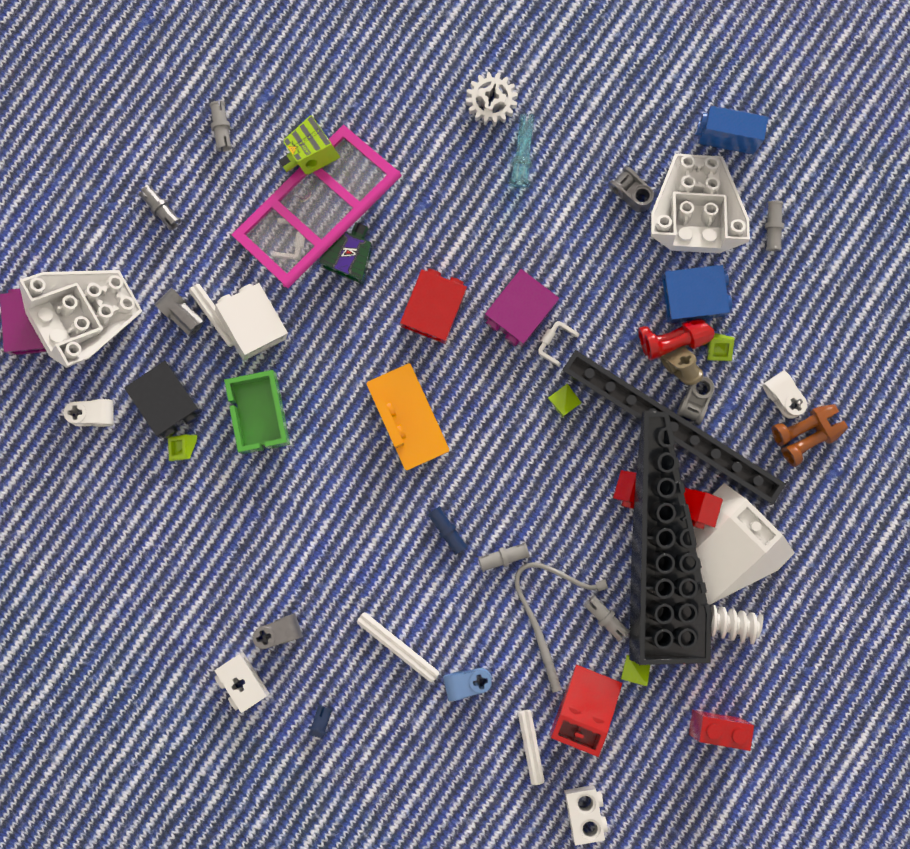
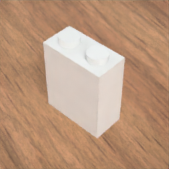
M260 283L254 286L248 284L242 287L239 293L233 296L230 294L225 295L217 301L215 312L243 361L286 340L288 332Z

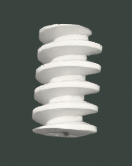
M715 605L711 606L712 637H715L717 631H720L721 638L724 639L728 632L732 641L735 640L738 634L742 643H744L748 636L750 637V644L754 645L762 631V614H759L756 618L755 613L752 612L746 616L745 611L740 610L736 613L735 609L730 608L727 612L725 607H720L717 611Z

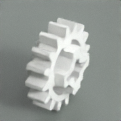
M487 72V78L484 79L479 75L478 83L471 82L470 87L472 89H467L466 96L470 98L466 99V105L471 106L469 114L476 113V121L483 118L484 125H487L488 121H492L493 125L496 126L498 119L505 123V115L513 116L512 109L517 107V102L514 100L517 99L518 93L513 92L515 89L514 84L508 85V77L501 80L500 73L492 77L490 72ZM499 88H502L506 94H503ZM493 92H495V99L493 100V102H491V105L489 106L488 100L493 95ZM478 104H481L483 106L484 111L478 106Z

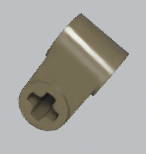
M685 346L660 357L664 367L685 385H694L702 380L703 372L696 365V356Z

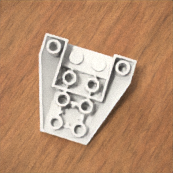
M674 155L651 213V237L671 251L722 253L749 242V217L723 156Z
M120 270L42 272L19 280L25 313L48 355L66 368L92 357L142 313V309Z
M725 483L712 494L723 499L715 528L705 526L704 530L693 527L697 543L695 546L702 566L700 570L702 580L706 585L707 593L705 594L709 605L778 571L795 553L783 534L746 498Z

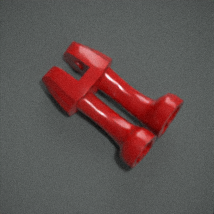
M701 318L683 322L681 327L663 335L653 334L647 326L638 328L642 350L650 361L658 359L682 346L688 345L692 349L698 348L710 342L715 335L714 329Z

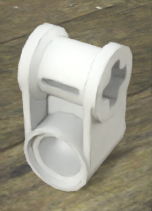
M781 371L762 385L767 396L775 403L784 417L794 419L806 411L807 401L786 371ZM796 403L798 407L791 410L789 406Z
M97 399L70 402L64 408V417L68 422L79 427L113 426V400ZM80 410L82 415H78L77 419L73 417V414Z

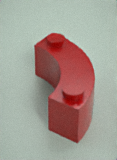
M621 470L613 499L622 501L621 506L634 510L635 472ZM685 488V501L689 506L693 527L704 530L705 526L715 528L723 499L707 492Z

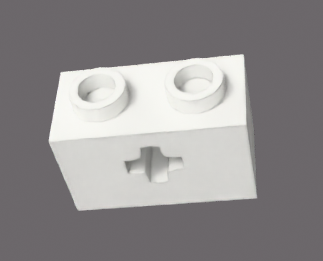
M244 652L214 670L217 674L215 676L217 684L221 689L226 688L230 695L228 700L235 710L239 709L241 713L270 694ZM244 679L245 684L243 688H237L235 684L238 680Z

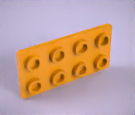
M410 363L366 383L406 471L449 452L446 440Z

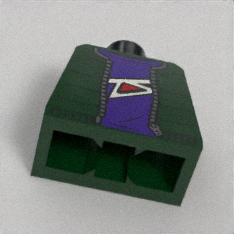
M355 222L351 234L345 232L322 255L319 261L321 268L363 285L372 252L371 242L364 239L369 228Z

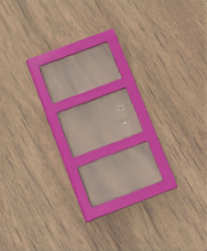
M344 124L329 138V141L340 155L338 160L309 175L305 174L300 167L231 234L284 287L289 288L402 176L399 170L389 164Z

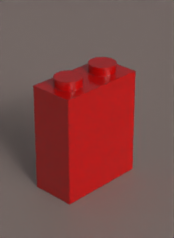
M421 269L400 321V326L446 344L467 292V286H464V282L457 278L451 277L449 280L441 277V273L436 270L428 269L425 271Z
M692 709L689 735L698 742L751 751L754 731L753 724L738 717Z

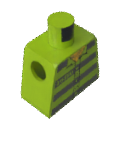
M311 115L284 139L283 143L290 153L278 161L286 172L299 165L304 173L309 175L338 160L340 155Z

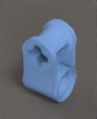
M485 668L459 671L443 676L448 701L461 700L472 695L485 693L492 684V676ZM477 675H481L482 678H487V680L484 682V686H480L478 682H474L475 680H477Z

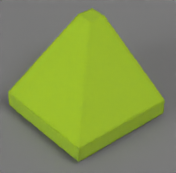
M715 333L714 338L707 343V360L732 361L735 338Z
M568 384L548 397L561 417H564L582 404Z
M186 434L168 438L169 461L190 459L197 441V435Z
M626 655L621 679L647 686L650 665H639L629 660V655Z

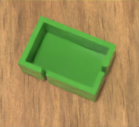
M269 370L224 379L228 402L233 404L229 408L238 453L243 455L263 451V445L268 449L290 445L276 372Z

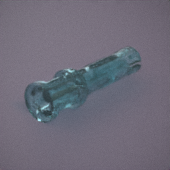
M527 113L520 114L516 156L511 160L513 171L512 178L509 179L508 184L515 188H528L530 186L528 175L533 163L529 157L535 116L529 114L528 123H526Z

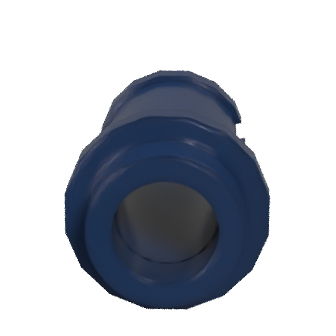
M318 705L312 726H309L308 729H310V735L323 739L324 734L327 735L328 733L326 728L333 709Z

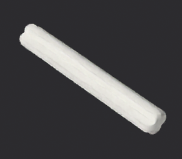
M367 613L361 614L357 620L358 625L429 682L435 681L439 675L438 670Z

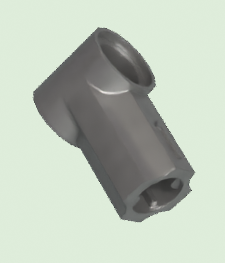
M171 287L154 305L190 337L201 328L204 321L186 305L187 302Z

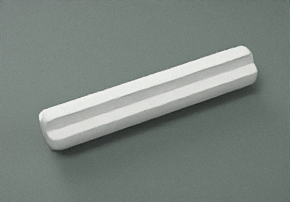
M200 284L191 287L189 293L229 347L234 346L215 312L214 303Z
M522 710L518 712L530 780L532 785H540L545 780L532 712L530 710Z

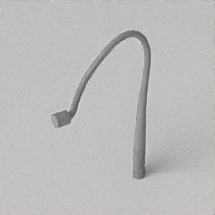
M532 562L524 564L518 569L515 574V589L534 629L544 667L546 668L549 683L554 693L561 691L562 688L541 628L521 591L520 575L525 569L536 567L554 573L588 590L598 589V591L608 589L606 579L596 582V585H588L555 568L542 563Z

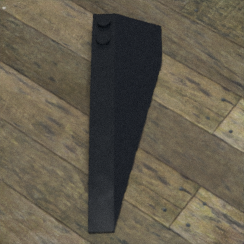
M642 412L633 514L629 660L639 665L711 663L712 613L705 594L707 593L706 585L702 580L700 570L702 566L695 546L697 543L689 506L685 501V487L680 478V464L674 450L675 441L668 412Z

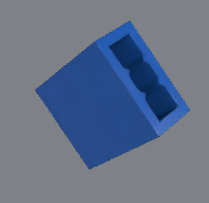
M710 106L707 113H702L701 120L697 123L695 135L699 136L697 144L754 155L765 139L768 116Z
M723 265L666 271L661 276L668 324L700 318L725 317L730 313L732 298L731 295H727L726 288L729 285L728 272L724 271Z

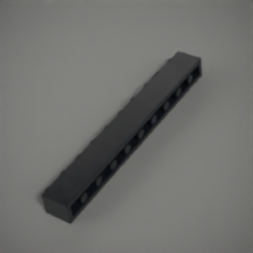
M577 350L574 351L561 371L560 375L640 426L642 412H668L675 441L674 447L762 504L766 506L773 505L785 487L786 483Z

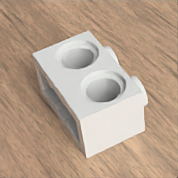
M594 785L564 790L575 846L604 841V833L608 832L606 818L601 817L599 807L604 806L601 791L596 792ZM583 796L591 798V803L586 808L578 806V801ZM586 822H594L596 827L593 832L586 833L583 831V825Z

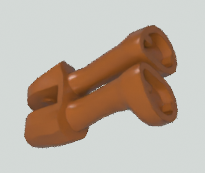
M836 404L814 408L810 411V417L792 426L786 427L782 423L772 426V434L778 446L787 444L792 439L813 428L817 430V432L781 449L782 455L791 466L796 467L803 462L802 454L810 448L824 441L828 444L833 443L849 428L844 420L830 425L827 419L839 412Z

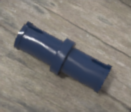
M440 506L427 514L440 533L438 535L440 538L443 537L455 555L468 547L456 531V525L454 523L451 524Z

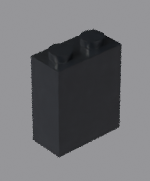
M166 360L124 387L155 435L159 438H170L178 432L177 428L184 423L188 425L194 422L199 417L197 414L202 412L180 377Z

